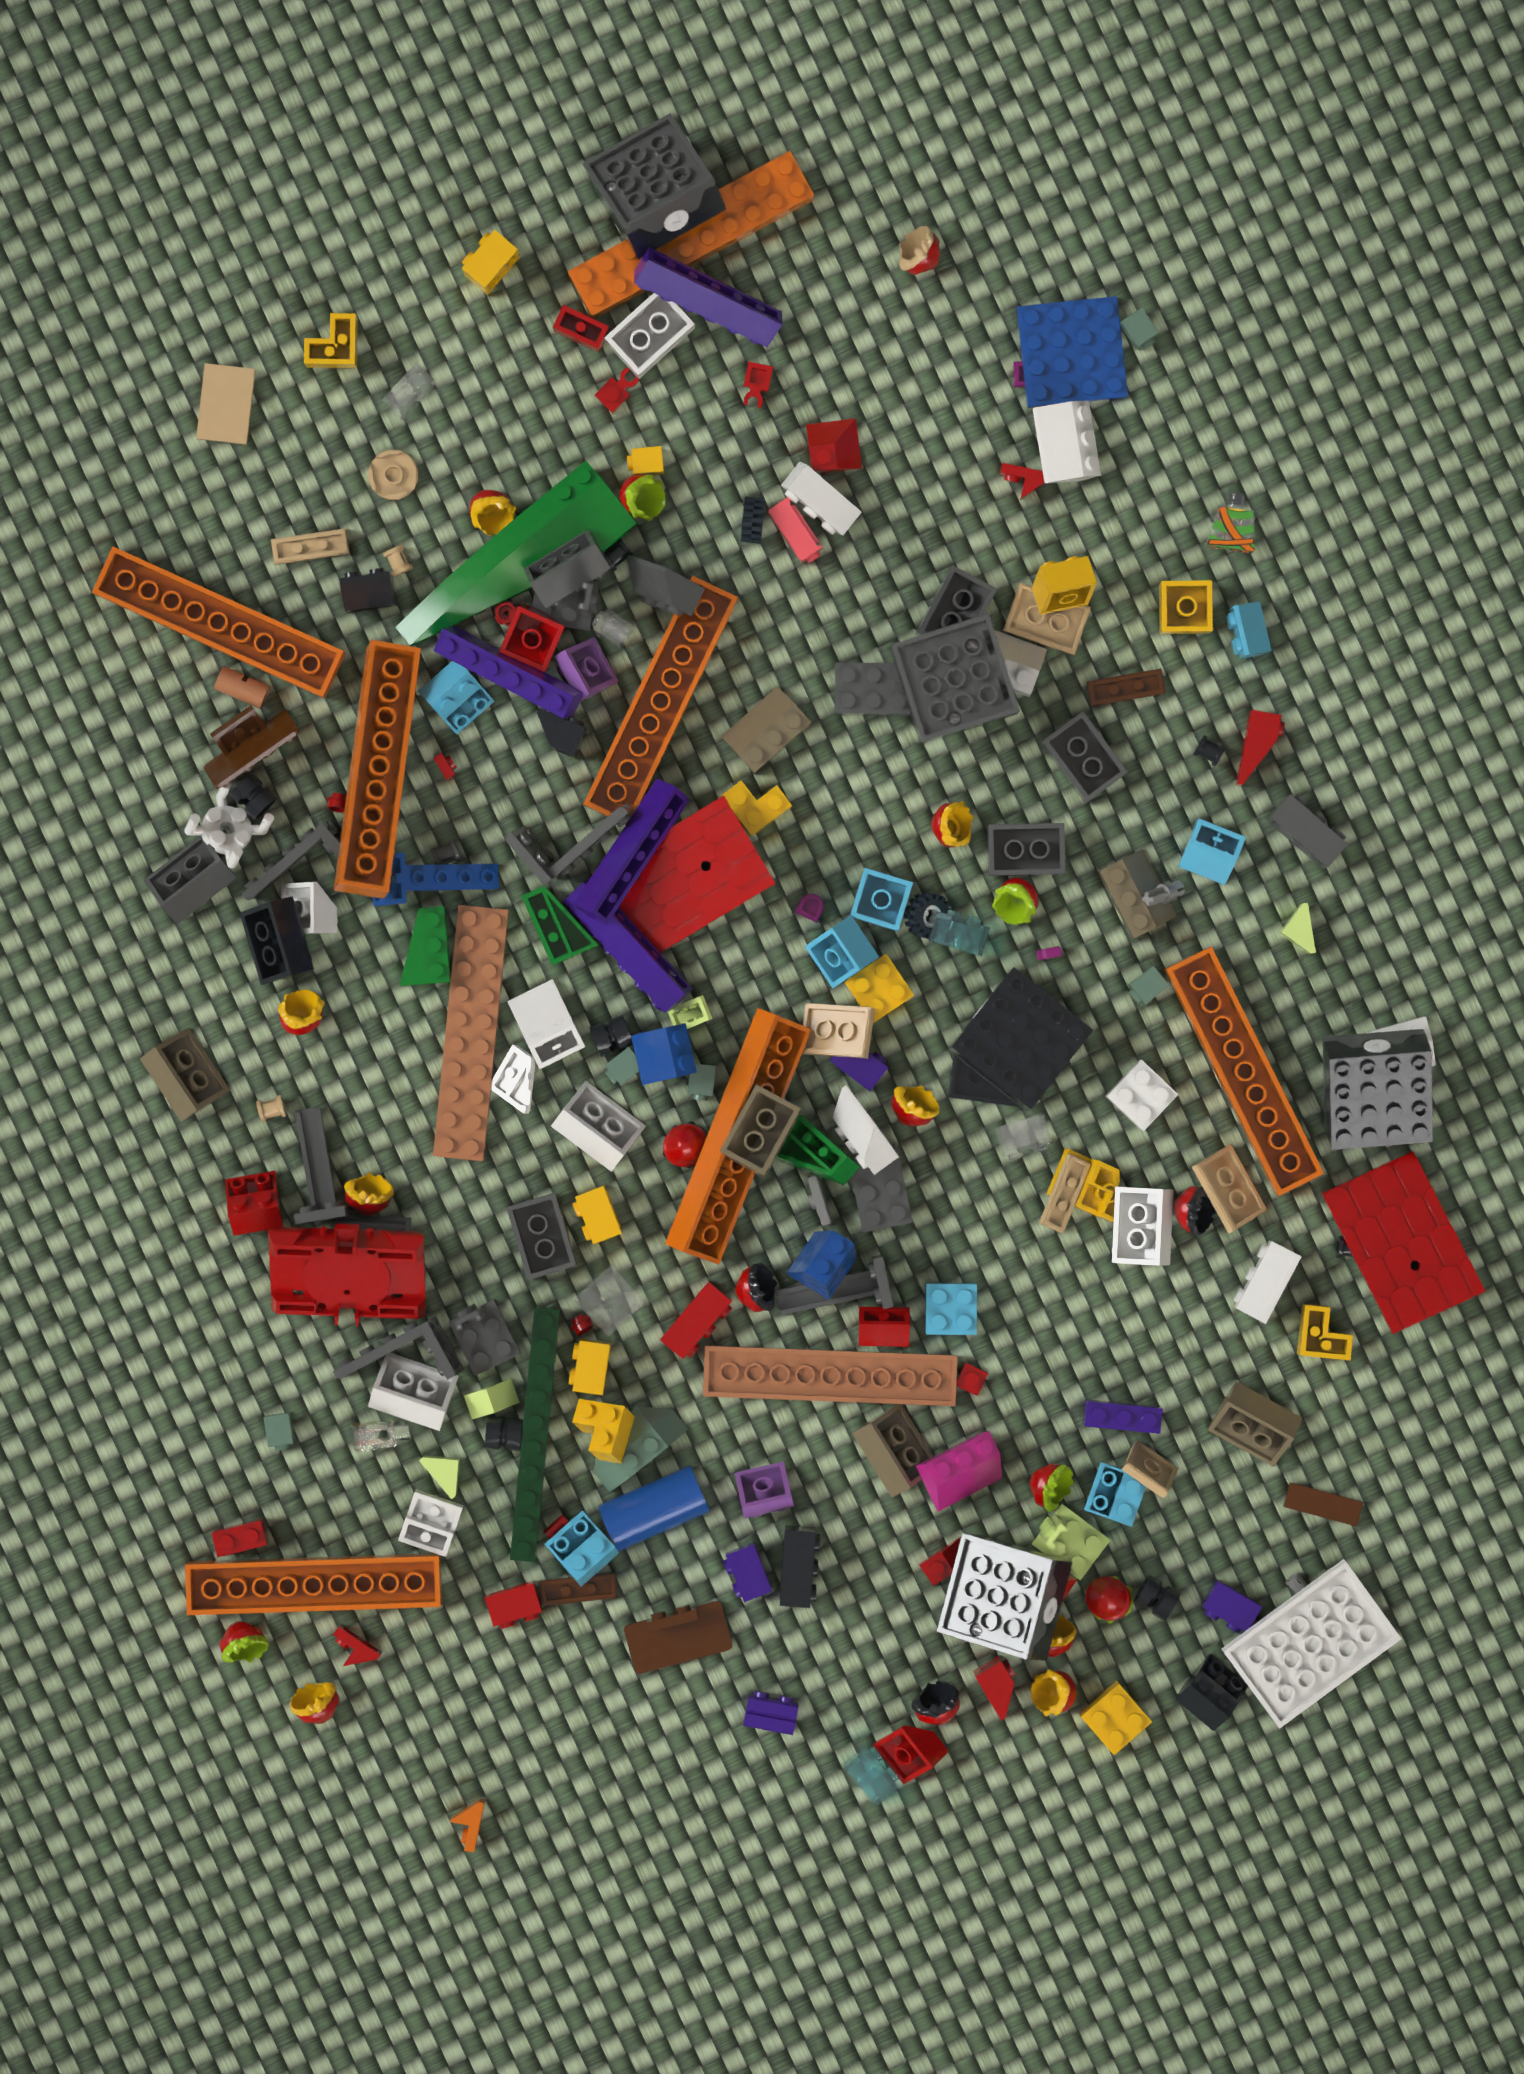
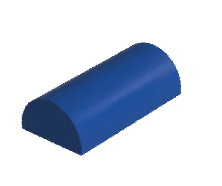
M691 1465L598 1505L606 1529L618 1552L711 1512Z

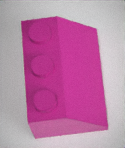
M990 1431L978 1433L916 1465L937 1512L1002 1479L1001 1456Z

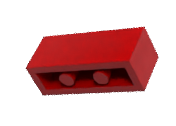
M708 1281L660 1338V1341L682 1359L686 1356L691 1358L700 1348L697 1344L703 1336L707 1339L716 1329L713 1323L718 1317L724 1319L731 1311L732 1307L729 1304L732 1300Z

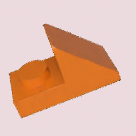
M480 1798L450 1818L449 1822L469 1826V1829L464 1828L461 1843L465 1844L464 1851L473 1853L475 1851L485 1799Z

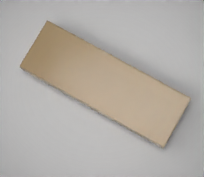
M346 528L271 539L275 565L350 554Z
M1072 1154L1066 1155L1039 1224L1056 1232L1064 1233L1092 1165L1091 1163Z

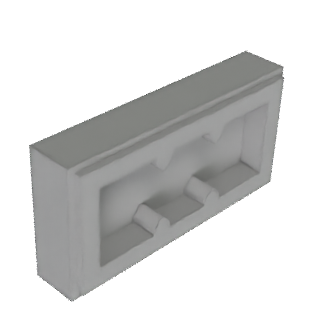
M817 1175L809 1176L807 1179L812 1195L808 1197L812 1210L817 1209L822 1226L831 1224L833 1219L820 1178Z

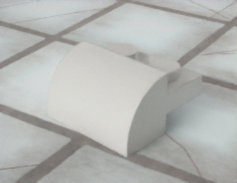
M416 1489L398 1541L446 1557L464 1505Z

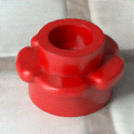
M505 601L497 605L494 610L496 621L501 625L510 626L517 607L511 601ZM505 611L509 612L508 616L504 615Z
M333 793L332 797L326 798L328 810L344 813L346 795Z
M584 1314L578 1315L571 1321L573 1325L570 1327V1330L574 1331L577 1336L587 1333L594 1327L591 1321L592 1317L585 1316Z

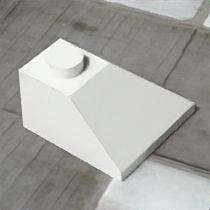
M318 882L281 884V899L293 896L304 934L337 933V907Z

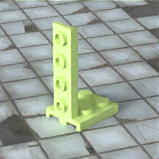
M1061 1503L1051 1518L1047 1516L1039 1527L1041 1532L1031 1544L1044 1554L1073 1562L1070 1573L1081 1580L1110 1542V1539Z

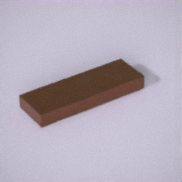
M1161 669L1086 682L1090 707L1166 693Z
M1289 1482L1283 1507L1356 1527L1363 1506L1362 1501Z
M615 1572L595 1574L582 1587L573 1577L540 1580L542 1606L618 1598Z

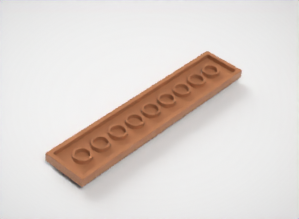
M458 905L433 1156L476 1161H484L509 910Z
M705 1345L703 1396L956 1406L958 1356Z

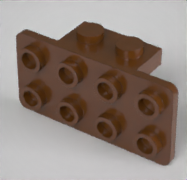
M250 705L210 733L222 753L205 764L203 768L216 789L226 787L238 775L251 770L258 761L271 756L281 745L291 742L299 733V729L286 710L281 711L264 723L252 705Z
M713 1601L695 1607H690V1604L675 1608L676 1612L666 1614L665 1611L651 1614L650 1619L627 1624L624 1627V1632L635 1672L642 1674L730 1650L732 1648V1641L721 1602Z

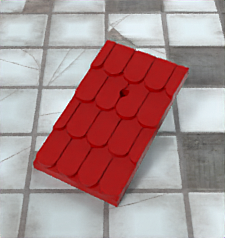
M722 796L671 827L619 908L661 953L776 883L725 796ZM703 862L711 864V868L708 871L701 869Z
M1413 1151L1321 1193L1392 1334L1486 1292ZM1412 1261H1416V1267L1412 1270L1410 1264Z

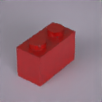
M565 305L562 306L552 327L555 333L597 353H600L605 342L604 338L610 332L608 325Z
M859 1306L858 1346L909 1347L910 1307L883 1309V1307Z
M264 1518L217 1529L211 1533L217 1558L265 1546L269 1543Z
M534 1581L485 1596L493 1627L499 1625L500 1629L515 1625L514 1620L524 1618L525 1622L539 1617L538 1613L543 1610Z

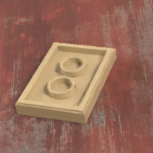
M205 363L196 435L197 440L247 445L255 369Z
M1019 583L1003 631L1075 655L1091 607L1085 605L1040 615L1032 587Z
M806 1003L802 1025L810 1028L811 1032L802 1054L868 1059L875 1009L872 1007Z
M1231 1144L1192 1166L1228 1234L1267 1211L1265 1204Z

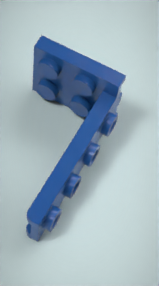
M405 852L394 853L389 892L384 899L373 897V906L407 903L406 891L499 889L498 864L405 865Z

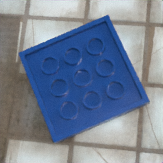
M1117 296L1016 307L1027 408L1071 401L1091 402L1128 397Z

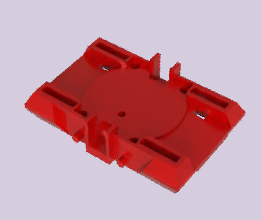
M335 1224V1229L327 1228L326 1226L321 1228L274 1227L268 1229L271 1307L274 1313L334 1316L335 1325H338L340 1308L356 1309V1326H359L360 1317L419 1319L426 1316L424 1234L416 1231L373 1230L372 1228L360 1230L359 1224ZM294 1290H300V1291H304V1293H303V1294H299L298 1292H293V1291H294ZM392 1294H403V1296L398 1298L392 1296Z

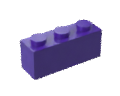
M1085 1399L1083 1425L1085 1427L1160 1434L1163 1408L1160 1406Z

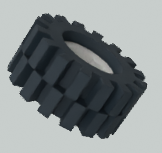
M745 497L741 542L761 544L765 498Z
M928 892L914 895L916 899L911 898L909 900L912 905H906L905 909L909 910V912L904 914V918L909 919V921L905 922V925L910 927L908 929L909 932L914 933L917 937L926 939H938L939 936H944L946 934L944 929L949 930L951 927L947 925L948 921H953V918L949 917V914H953V910L948 908L951 906L950 902L945 901L946 898L944 896ZM932 910L933 914H931L932 916H930V920L927 922L926 916L929 915L928 911Z

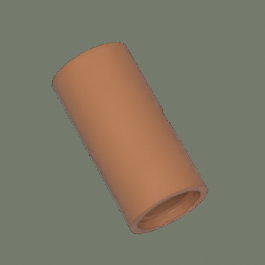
M225 666L221 669L214 686L215 690L259 709H262L271 688L267 684L251 677L246 678L244 674Z

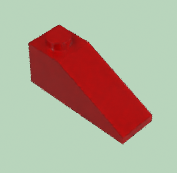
M1258 710L1249 711L1236 786H1242L1277 741L1278 736L1282 737L1285 722L1281 721L1282 715Z

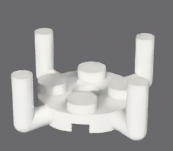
M230 783L226 787L219 788L216 795L217 807L208 810L201 825H198L200 816L198 814L191 815L185 827V833L189 836L201 835L207 845L210 844L215 848L214 851L225 854L227 866L233 869L237 866L243 853L242 849L249 843L251 836L267 834L274 816L267 813L264 815L260 825H251L244 809L227 805L226 797L232 787ZM227 826L233 833L225 834L221 831L220 827Z

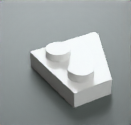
M512 1045L491 1081V1090L522 1113L529 1114L536 1061L532 1055L521 1047Z

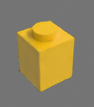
M661 446L631 449L632 455L627 456L628 471L633 470V475L664 474Z

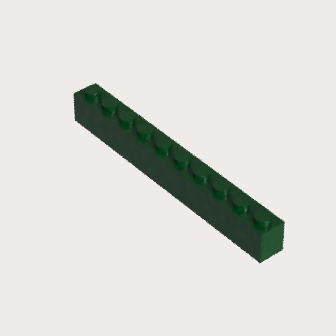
M535 1306L510 1560L535 1562L537 1557L561 1308Z

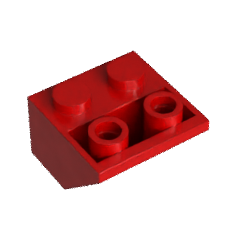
M275 1171L225 1179L227 1213L233 1236L265 1231L274 1227H283L282 1206Z

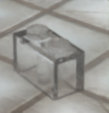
M415 363L382 401L384 405L403 421L433 389L436 382Z
M607 609L605 613L600 611L593 621L595 634L618 650L623 647L634 631L633 625L610 609Z
M1038 1114L994 1128L1002 1157L1008 1156L1009 1160L1023 1157V1151L1030 1149L1033 1150V1153L1047 1150V1144L1052 1143L1044 1114Z

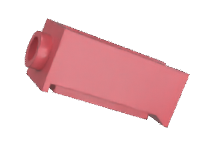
M788 497L768 510V514L801 563L807 560L809 564L821 556L819 551L823 549L822 545L817 546L819 544L818 539L794 504L790 505Z

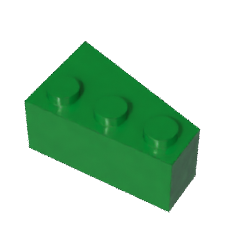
M546 886L521 896L552 966L599 946Z
M446 907L419 908L399 986L450 983L451 967Z
M801 1114L776 1158L780 1162L841 1185H845L860 1167Z

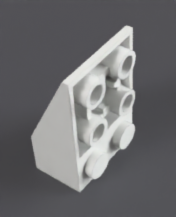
M553 979L507 1001L539 1069H543L586 1047Z

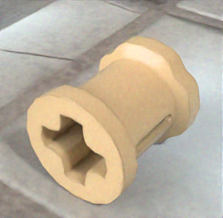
M399 545L383 553L384 558H387L391 565L393 577L413 569L412 564H409L404 554V545Z
M278 1095L276 1099L264 1102L261 1100L256 1101L261 1122H266V1119L280 1115L282 1117L287 1116L282 1095Z

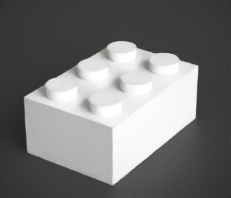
M653 293L604 339L606 344L640 379L695 329V324L676 303L665 301L659 295Z

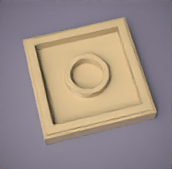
M1137 1440L1133 1444L1122 1470L1164 1499L1170 1490L1178 1468Z

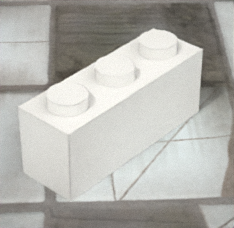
M802 462L796 465L781 484L787 490L785 496L794 503L798 501L805 506L803 511L811 518L815 519L818 517L823 521L821 526L832 535L838 533L843 536L862 513L812 468Z

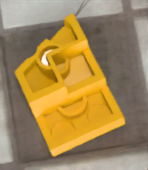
M1065 1148L1046 1195L1050 1196L1066 1155L1072 1154L1092 1164L1074 1207L1114 1223L1115 1187H1118L1120 1183V1170Z

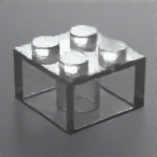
M613 1264L574 1298L607 1336H610L646 1302Z

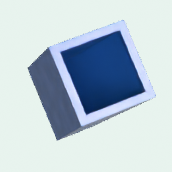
M686 1023L631 1036L642 1085L697 1073Z
M833 1230L814 1232L787 1271V1274L822 1297L830 1300L857 1260L854 1243Z

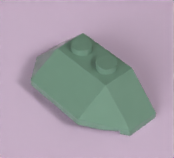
M636 1406L630 1411L635 1418L622 1463L602 1461L595 1457L594 1473L609 1492L628 1480L688 1430L687 1426L673 1409Z

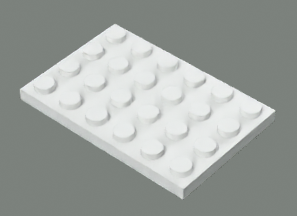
M1343 1559L1224 1646L1222 1651L1280 1729L1402 1638Z

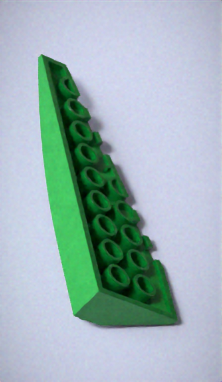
M585 461L469 557L396 626V629L410 646L419 644L441 633L443 628L456 626L462 623V620L474 614L483 613L485 609L495 604L499 605L532 589L524 568L587 529L592 534L601 551L604 552L638 524L591 465Z

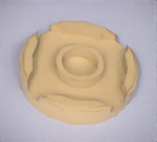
M386 450L379 453L370 464L368 480L372 489L380 497L387 500H400L409 496L415 490L418 482V469L415 461L408 454L400 450Z

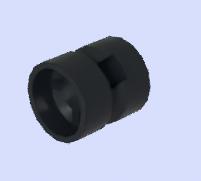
M252 772L229 795L239 805L244 804L245 811L256 820L273 805L277 797L268 787L262 788L263 782Z
M623 1014L609 1019L608 1024L601 1022L590 1026L593 1039L601 1057L613 1053L616 1047L624 1049L633 1045Z
M488 1416L485 1449L499 1450L504 1445L506 1450L520 1452L523 1419L509 1418L504 1422L502 1417Z
M1149 1575L1141 1585L1133 1603L1144 1610L1152 1609L1153 1615L1165 1621L1174 1609L1180 1597V1592L1170 1586L1162 1587L1160 1580Z

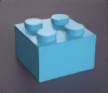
M864 868L850 915L854 919L898 932L913 882Z
M851 915L805 946L832 988L879 958L873 946Z
M925 1282V1334L977 1335V1284Z

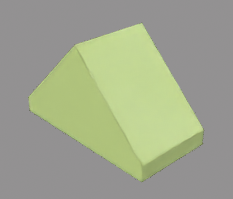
M1303 903L1293 913L1280 931V934L1307 954L1316 953L1309 906L1308 903Z
M703 995L680 1004L668 1012L673 1026L686 1023L687 1029L713 1019Z
M512 1379L464 1395L472 1419L486 1416L520 1403Z
M424 1455L419 1461L448 1496L453 1499L457 1495L460 1458Z

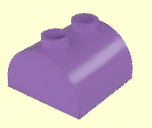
M595 637L567 648L554 657L557 662L558 672L565 676L569 685L583 692L580 702L619 682Z
M784 1461L735 1473L744 1518L760 1517L766 1513L781 1512L794 1507Z

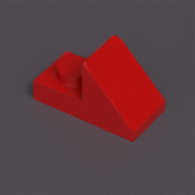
M1006 463L1001 465L999 476H1004V481L1019 483V480L1024 481L1020 500L1045 484L1043 471Z
M961 1536L919 1564L933 1586L952 1574Z
M342 1624L333 1634L337 1638L335 1641L346 1649L349 1647L354 1649L343 1666L377 1660L382 1654V1651Z

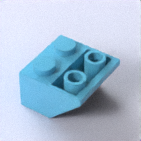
M1260 601L1232 606L1228 610V615H1225L1228 630L1233 629L1234 640H1231L1234 655L1238 654L1239 659H1244L1272 651Z
M451 661L418 691L456 734L461 732L494 702L469 671L454 661Z
M1197 819L1178 867L1225 885L1246 837L1202 819Z
M1100 1462L1084 1510L1132 1527L1146 1486L1128 1475L1122 1468Z
M583 1510L545 1543V1546L581 1587L619 1554L616 1547Z

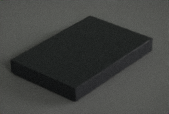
M953 1055L949 1098L1020 1107L957 1056Z

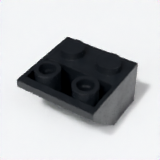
M384 568L369 570L370 574L361 575L359 572L344 573L345 578H339V584L346 613L397 606L392 574L389 571L386 572Z
M538 708L537 715L550 747L555 751L576 759L587 733L586 728L583 727L584 723L571 716L566 720L546 709Z
M1210 1653L1184 1683L1175 1699L1214 1731L1231 1716L1247 1690L1248 1685Z

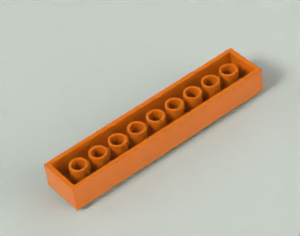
M788 151L718 189L726 210L656 250L692 267L814 200V193L791 151ZM626 240L568 271L570 280L593 319L646 292L634 283V270L642 258L638 260Z
M113 546L92 590V593L96 596L326 699L346 655L341 649Z
M693 575L690 581L705 588L692 616L684 613L680 617L675 614L673 615L583 803L584 806L607 817L617 808L624 804H629L634 809L628 814L631 818L642 802L738 602L737 596Z
M372 639L366 647L334 891L382 899L389 892L421 648Z
M1212 946L1165 968L1164 971L1275 1195L1280 1196L1323 1175L1324 1172Z
M757 1008L665 1242L666 1245L718 1265L720 1264L755 1175L752 1171L722 1154L720 1149L755 1085L766 1089L782 1099L785 1098L810 1035V1028Z
M435 1553L189 1561L185 1564L187 1615L441 1607L442 1605L441 1555Z

